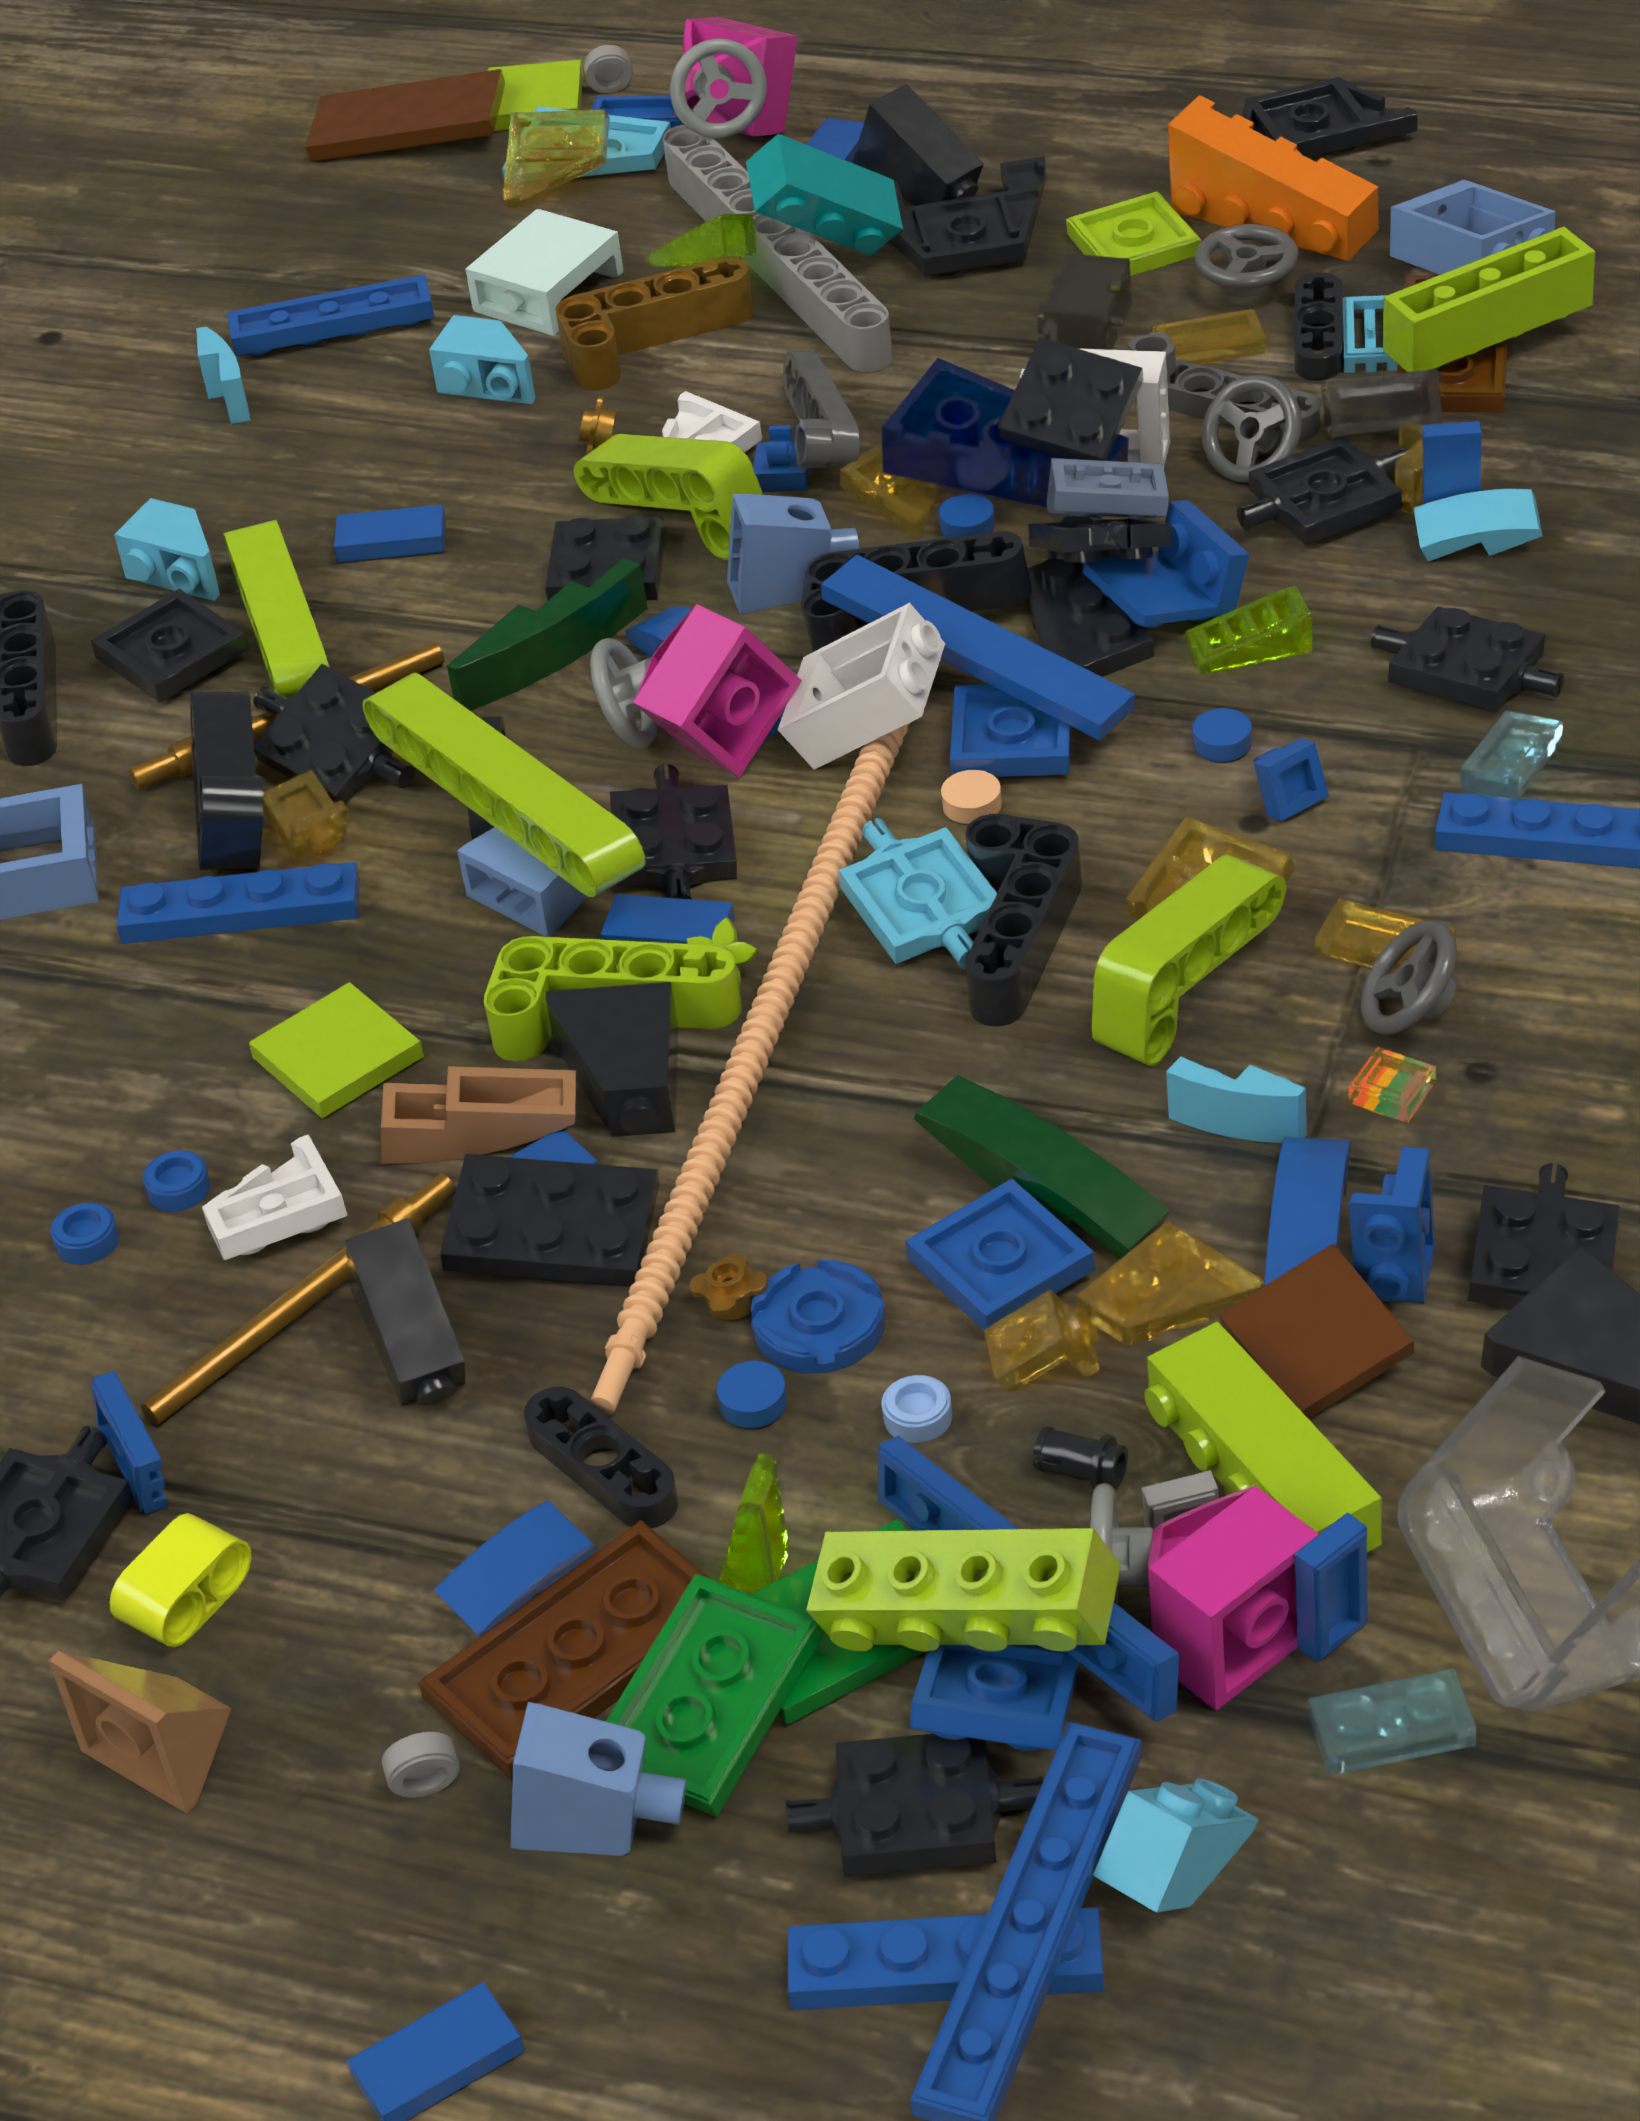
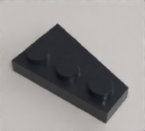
M1047 559L1043 563L1028 568L1032 591L1025 601L1041 647L1101 677L1154 657L1153 638L1140 625L1134 623L1130 616L1111 598L1102 593L1100 588L1083 573L1084 566L1080 562H1064V559Z

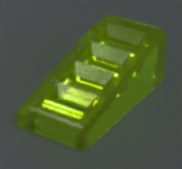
M751 214L718 215L646 254L647 265H651V267L686 266L723 257L741 258L753 256V253H757L754 219Z
M1292 586L1273 592L1185 631V638L1200 673L1206 674L1312 651V619L1298 587ZM1212 644H1222V646L1216 649H1213Z
M758 1453L756 1462L751 1467L739 1503L719 1581L722 1584L748 1594H752L781 1578L790 1549L776 1460H773V1454Z

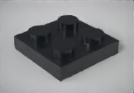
M1039 337L998 426L999 438L1065 459L1107 461L1144 380L1143 368Z
M630 515L614 519L590 520L587 518H575L570 521H556L545 586L547 600L551 599L571 581L590 587L622 558L641 564L646 600H658L666 538L664 517Z
M181 589L174 591L90 640L96 659L159 703L171 696L177 695L187 686L212 671L222 668L227 662L249 650L244 631Z

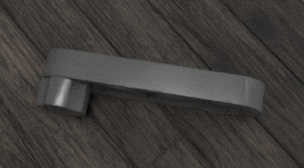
M1152 332L1148 335H1137L1127 345L1128 350L1166 352L1168 408L1179 413L1204 419L1210 403L1218 392L1232 381L1244 377L1239 374L1176 359L1175 345L1171 343V336L1164 333ZM1289 388L1294 394L1301 412L1302 426L1299 441L1310 439L1318 434L1321 428L1319 399L1308 392ZM1206 390V392H1193V391ZM1261 391L1245 393L1233 401L1234 404L1246 413L1265 412L1280 404L1273 396ZM1249 402L1255 403V404H1249V405H1243V404H1241V403H1249ZM1221 417V424L1233 426L1226 419ZM1259 425L1256 427L1255 433H1258Z
M815 351L787 352L783 367V384L786 397L800 421L799 425H796L794 441L798 466L800 468H854L858 462L860 448L858 425L820 357Z

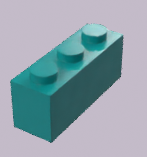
M777 134L746 161L756 213L869 256L903 230L894 180L781 134Z

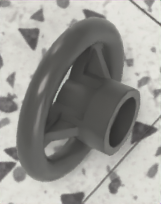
M1242 224L1220 229L1207 236L1196 249L1195 264L1198 271L1209 281L1226 286L1235 295L1253 296L1262 293L1269 284L1287 276L1297 264L1299 252L1295 241L1288 234L1277 228L1259 224ZM1239 240H1261L1274 245L1258 247L1252 244H1243ZM1217 248L1226 252L1229 258V266L1226 270L1215 266L1210 260L1212 252Z
M1248 375L1226 385L1210 403L1202 425V445L1211 466L1220 475L1231 481L1249 483V471L1292 456L1297 447L1302 426L1298 402L1294 394L1284 383L1266 375ZM1261 391L1273 396L1280 404L1265 412L1246 413L1234 404L1233 401L1245 393ZM1221 417L1235 427V435L1240 441L1236 464L1230 462L1224 456L1219 446L1218 427ZM1259 425V431H1258V433L1253 437V433H1254L1256 427ZM1257 456L1268 458L1262 463L1254 465Z
M1438 921L1416 923L1398 934L1377 957L1365 980L1360 1001L1363 1021L1372 1031L1383 1035L1399 1033L1417 1023L1421 1018L1431 1020L1438 1017L1449 1006L1456 991V981L1451 975L1456 962L1457 945L1454 934L1445 924ZM1417 945L1411 957L1403 962L1395 972L1390 973L1402 956ZM1387 996L1399 997L1403 1000L1404 1008L1392 1015H1383L1380 1012V999Z

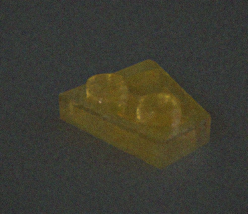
M605 110L512 112L503 200L508 208L524 204L606 164L610 123L607 112Z
M915 419L861 455L858 460L840 470V486L914 537H917L924 529L954 462L955 445Z
M1185 817L1126 898L1129 915L1142 918L1225 854L1283 876L1287 882L1295 871L1292 854Z
M1166 1221L1076 1296L1078 1315L1123 1344L1132 1346L1157 1338L1163 1332L1170 1329H1186L1208 1322L1209 1309L1237 1300H1243L1264 1287L1265 1280L1169 1221Z

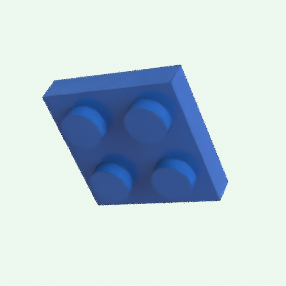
M991 685L954 687L950 749L951 776L966 770H981L995 777H1044L1070 774V725Z
M1013 1179L1008 1180L905 1241L907 1259L987 1334L1095 1270L1094 1251Z
M939 1645L938 1649L927 1652L911 1704L910 1729L930 1731L939 1737L952 1740L970 1737L1003 1742L1015 1749L1034 1751L1042 1748L1057 1751L1064 1734L1079 1674L1080 1662L1066 1651H1052L1039 1645H1007L1001 1651H985L970 1645Z

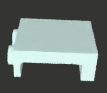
M536 209L465 268L473 312L552 336L559 332L555 308L561 299L593 272L615 279L624 272L618 231L541 209Z

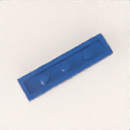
M425 274L227 312L235 356L243 354L260 355L275 348L296 344L312 345L322 339L343 335L359 336L374 329L395 325L411 326L419 323L421 320L435 318Z
M1444 792L1435 830V850L1640 869V809L1607 807L1599 804L1584 805L1550 802L1539 799L1481 796L1474 793L1458 794Z
M326 863L312 867L275 871L262 870L256 873L220 877L206 876L192 880L143 883L137 886L121 887L117 919L120 940L122 944L358 919L360 876L357 863Z
M1099 1907L1081 1908L1046 1995L1104 1991ZM988 1914L789 1926L788 1995L791 2010L952 2001Z

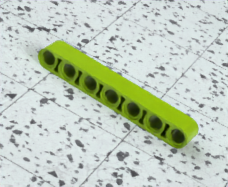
M412 673L364 699L363 712L366 720L381 742L584 895L595 897L644 867L645 855L642 846L633 831L624 822L420 674Z

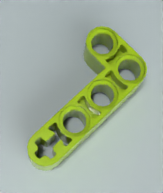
M616 434L585 455L574 465V476L578 486L593 501L691 511L705 546L712 554L724 560H728L732 495L739 493L763 495L748 456L740 447L728 441Z
M1225 854L1114 938L1103 950L1095 969L1092 1010V1038L1094 1041L1148 1066H1155L1160 1063L1170 1050L1176 1035L1179 997L1275 920L1285 899L1286 881L1284 877Z
M540 936L514 939L501 949L484 995V1007L493 1049L502 1059L513 1062L532 1059L544 1051L552 1032L546 1005V991L671 982L678 1027L698 1029L725 1027L737 1020L742 1012L735 958L729 950L714 945Z

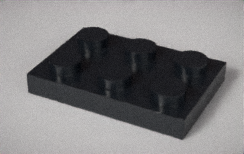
M465 1154L440 1253L443 1271L631 1287L635 1283V1275L641 1269V1261L646 1252L659 1190L658 1169Z

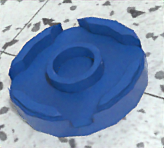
M817 1260L818 1267H808L801 1270L800 1263L785 1267L768 1279L769 1284L766 1291L760 1295H755L752 1299L751 1327L753 1337L760 1352L777 1366L799 1373H830L852 1366L872 1352L884 1334L885 1304L875 1279L858 1266L837 1260Z

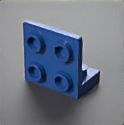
M1189 500L1169 502L1165 519L1166 523H1171L1172 546L1159 547L1158 552H1153L1152 558L1119 559V556L1100 558L1098 561L1084 563L1083 573L1100 588L1104 595L1111 598L1126 612L1134 623L1144 627L1156 628L1163 623L1185 620L1203 622L1207 621L1210 617L1235 614L1250 554Z

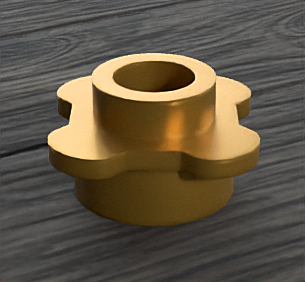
M598 396L595 411L584 410L578 440L588 442L586 455L613 436L617 410L602 407L603 396Z
M732 1254L713 1263L706 1273L694 1276L690 1281L689 1287L693 1296L706 1299L708 1309L714 1317L722 1320H735L751 1313L752 1299L755 1295L764 1293L769 1283L765 1273L754 1272L748 1266L747 1258L744 1255Z

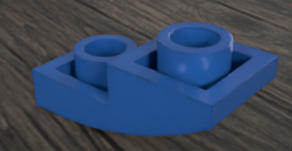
M547 1500L492 1536L454 1569L434 1591L481 1637L529 1602L538 1591L541 1593L588 1559L597 1547Z

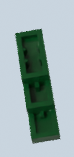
M622 558L590 587L571 581L537 611L518 604L447 665L453 699L468 710H475L516 693L561 670L593 650L596 643L600 640L613 637L648 609L641 564Z
M959 1075L953 1078L916 1111L913 1119L994 1189L1010 1179L1015 1180L1068 1229L1077 1223L1122 1263L1164 1224L1170 1212L1167 1207L1117 1167L1063 1130L1010 1099Z

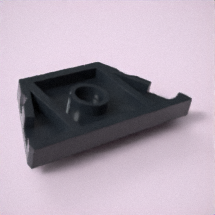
M1340 77L1245 99L1243 117L1254 123L1252 130L1274 141L1281 136L1297 144V150L1307 158L1333 151H1349L1358 145L1418 131V114L1415 110L1409 107L1399 113L1385 108V97L1372 91L1361 90L1356 84Z

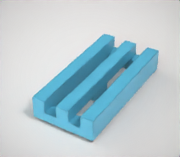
M1387 295L1343 298L1344 373H1355V364L1366 363V372H1377V363L1387 362V371H1397L1398 363L1383 351V348H1376L1375 309H1384V297ZM1354 310H1364L1365 348L1355 349Z

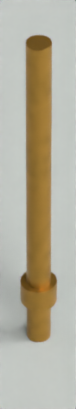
M435 642L354 675L350 679L375 692L392 685L416 672L419 674L443 664L445 659L440 646ZM266 712L252 717L254 741L259 739L274 721L275 717ZM191 737L169 745L167 753L129 768V775L137 790L175 774H178L181 778L192 774Z
M440 1173L408 1199L397 1198L377 1214L378 1222L364 1233L409 1218L416 1234L423 1228L422 1220L455 1195L456 1187L448 1176ZM346 1247L143 1402L140 1407L146 1418L152 1424L158 1426L349 1277Z

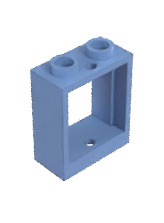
M1461 180L1391 207L1390 256L1441 275L1555 230L1556 211L1467 180Z
M83 784L0 798V851L62 840V852L0 863V920L99 902L95 826Z

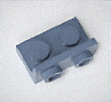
M1051 458L1046 502L1047 511L1051 514H1069L1077 517L1090 515L1112 516L1136 520L1167 515L1169 494L1163 464Z

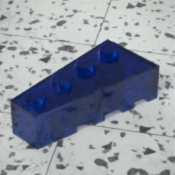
M940 358L935 360L881 427L883 473L1046 508L1051 458H1065L1000 439L998 426L1015 390ZM1118 435L1107 461L1128 462V437ZM1090 515V516H1088V517H1093V518H1098V519H1100L1102 516H1092V515Z

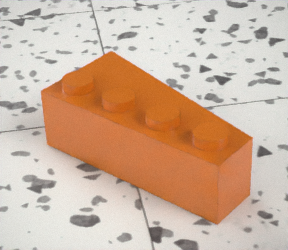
M1199 95L1168 124L1172 208L1178 214L1224 227L1242 224H1259L1274 227L1288 234L1299 248L1349 261L1379 231L1378 186L1322 157L1315 162L1303 156L1297 150V144L1281 136L1274 141L1252 130L1254 123L1238 114L1229 118L1215 111V103Z

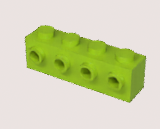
M1563 226L1384 297L1383 351L1414 377L1592 306L1595 250Z
M1218 1321L1147 1357L1149 1388L1145 1390L1144 1396L1151 1415L1160 1426H1170L1184 1441L1186 1451L1195 1466L1201 1471L1211 1470L1212 1474L1224 1486L1226 1495L1257 1486L1318 1534L1322 1533L1348 1512L1367 1526V1553L1382 1545V1497Z
M1094 1528L825 1532L806 1611L829 1635L830 1640L834 1644L852 1651H867L873 1645H903L918 1651H934L939 1648V1645H970L985 1651H1001L1007 1645H1039L1052 1651H1070L1076 1645H1105L1121 1564Z

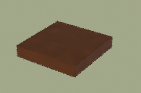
M1334 1243L1219 1314L1222 1327L1308 1419L1415 1353L1414 1342Z

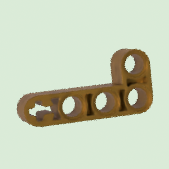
M737 257L717 258L573 295L560 301L555 308L563 357L576 383L586 390H603L619 382L621 369L618 355L746 322L754 313L748 264L743 259Z

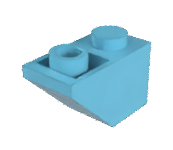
M453 315L429 349L437 393L531 405L536 399L528 354L500 320Z
M150 498L114 534L125 578L174 591L181 589L189 595L213 601L220 595L210 551L195 509Z
M1198 1778L1194 1784L1186 1785L1163 1782L1158 1788L1128 1791L1093 1876L1156 1913L1191 1907L1250 1837L1258 1822V1818L1235 1806L1238 1800L1235 1793L1220 1784L1206 1779Z

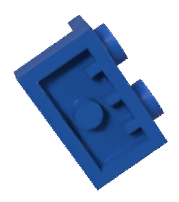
M1402 1147L1396 1174H1385L1382 1195L1353 1193L1350 1197L1349 1218L1354 1269L1380 1300L1425 1303L1436 1247L1430 1151L1428 1148Z

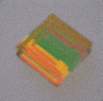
M1377 1047L1349 1085L1348 1103L1408 1123L1436 1084V1066Z

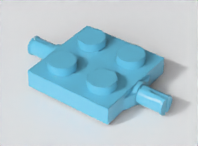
M876 818L875 826L870 820L864 825L862 836L875 851L866 859L839 869V887L895 964L943 946L949 950L957 961L958 966L966 969V958L974 943L968 935L980 930L997 895L996 891L947 827L919 838L898 840L888 829L884 820Z

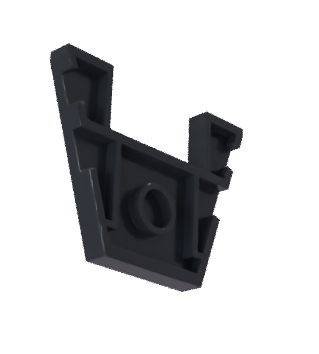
M1045 157L1000 163L1001 180L1005 191L917 206H905L898 181L895 180L894 185L903 230L889 241L925 276L935 274L948 276L956 274L960 270L984 266L1002 267L1010 262L1026 260L1047 178Z

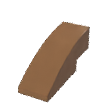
M448 1066L447 1085L383 1083L381 1164L429 1163L464 1159L465 1154L483 1155L506 1150L541 1139L550 1133H555L575 1124L576 1070Z

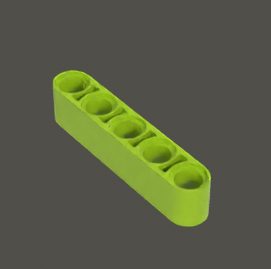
M272 520L223 533L231 567L273 689L289 699L297 694L321 664L329 667L278 522L277 520Z

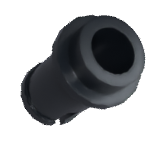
M1044 1426L1041 1429L1033 1454L1044 1455L1043 1458L1035 1457L1033 1459V1466L1036 1470L1042 1472L1050 1471L1088 1480L1093 1489L1103 1483L1109 1484L1112 1487H1118L1124 1478L1128 1463L1127 1447L1117 1444L1116 1438L1112 1435L1105 1434L1098 1440L1055 1430V1428L1050 1426Z

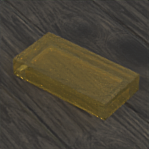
M1254 309L1151 327L1152 332L1171 336V343L1175 345L1176 359L1196 364H1206L1267 353L1266 336Z
M1339 898L1315 936V953L1371 968L1383 949L1398 934L1416 923L1427 920ZM1447 926L1454 934L1456 940V928ZM1417 945L1402 956L1390 973L1395 972L1403 962L1411 957Z

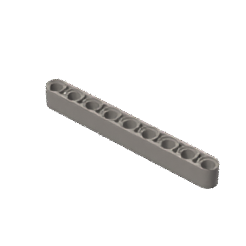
M685 125L675 126L667 130L663 134L662 140L670 186L850 368L859 372H875L888 367L893 360L889 312L886 307L809 232L756 213L748 172L714 138L699 135Z

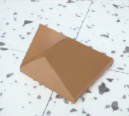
M58 1650L48 1661L80 1750L188 1814L198 1803L231 1708L178 1677Z

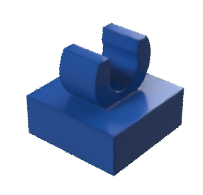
M791 425L769 426L770 442L757 443L753 469L762 492L807 491L811 468H800L797 464Z
M1300 738L1281 749L1274 748L1253 759L1268 817L1283 821L1329 797L1315 742Z

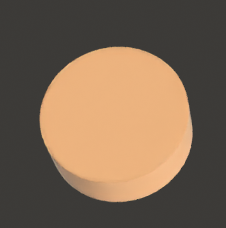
M981 770L961 771L947 778L941 787L943 811L948 818L955 822L970 824L980 816L998 814L1001 809L1000 783L994 775Z

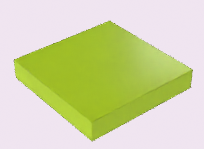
M581 59L488 68V71L501 69L505 80L494 131L525 129L538 106L581 111L583 83Z
M1157 191L1066 219L1067 235L1108 283L1195 257L1196 249L1201 243L1198 235Z
M350 982L249 1042L253 1059L322 1119L424 1057L421 1041Z

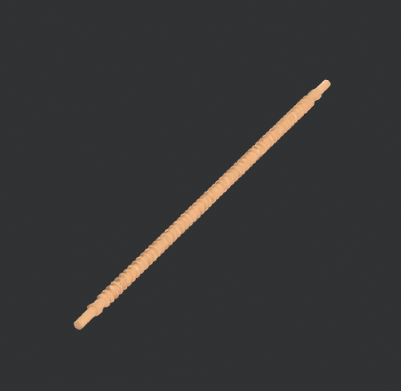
M911 722L865 744L855 761V767L852 769L850 778L845 785L846 789L841 794V800L837 803L831 823L828 824L826 829L827 833L823 836L822 845L817 850V856L813 859L807 879L802 885V891L799 892L797 902L793 906V913L787 920L788 925L784 927L783 937L778 941V948L774 951L772 961L767 967V973L763 976L762 985L757 990V997L752 1002V1009L748 1011L746 1016L747 1021L742 1025L741 1034L736 1039V1046L731 1051V1058L727 1061L725 1071L721 1074L720 1084L715 1088V1096L711 1098L709 1109L703 1116L704 1122L700 1124L698 1135L694 1137L692 1142L693 1148L688 1151L687 1161L682 1165V1174L677 1177L676 1187L670 1193V1201L664 1207L665 1214L658 1221L659 1227L653 1233V1241L649 1243L647 1255L641 1261V1269L635 1275V1283L629 1289L630 1296L625 1299L623 1303L624 1310L617 1317L620 1329L617 1334L609 1337L604 1349H606L605 1353L608 1359L590 1399V1403L606 1416L614 1414L632 1369L640 1368L644 1362L646 1354L643 1347L646 1339L653 1337L657 1331V1323L663 1317L662 1310L668 1305V1296L672 1294L675 1288L674 1282L678 1280L681 1273L680 1268L686 1262V1254L690 1252L692 1247L691 1241L696 1238L698 1233L697 1227L701 1225L703 1213L709 1207L708 1200L714 1195V1187L718 1185L720 1173L724 1171L725 1161L729 1158L731 1147L734 1146L737 1139L736 1134L742 1128L741 1122L747 1116V1109L753 1101L752 1096L757 1092L758 1083L763 1078V1071L768 1066V1058L773 1054V1046L778 1042V1034L783 1030L784 1021L788 1018L789 1009L793 1006L794 997L798 994L799 985L804 979V973L809 968V961L814 956V949L819 944V937L824 932V926L827 924L829 914L834 908V902L839 896L838 891L841 888L839 887L838 870L852 865L853 857L858 850L857 846L862 841V829L872 817L876 801L880 798L881 790L885 786V780L890 774V769L895 762L894 758L898 755L899 747L903 743V737L906 735Z

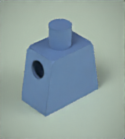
M743 493L732 495L727 584L739 614L802 601L805 571L813 559L831 552L859 549L856 529H831L821 503L813 498Z
M495 827L457 850L466 896L545 937H551L588 897Z
M528 1702L513 1762L510 1848L623 1856L631 1851L638 1818L680 1825L687 1779L645 1773L647 1737L638 1730L542 1704Z

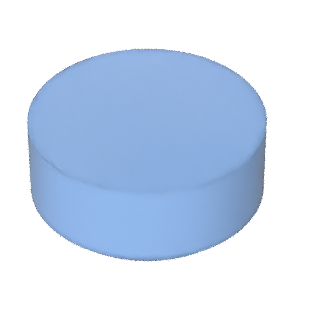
M912 1375L901 1378L892 1383L883 1394L882 1411L884 1424L887 1431L893 1437L899 1435L908 1443L928 1442L941 1436L952 1422L949 1390L941 1381L933 1377Z

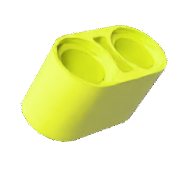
M193 1514L179 1515L118 1577L111 1592L109 1601L110 1612L116 1619L167 1646L175 1648L183 1645L208 1621L244 1581L252 1559L251 1548L246 1541Z

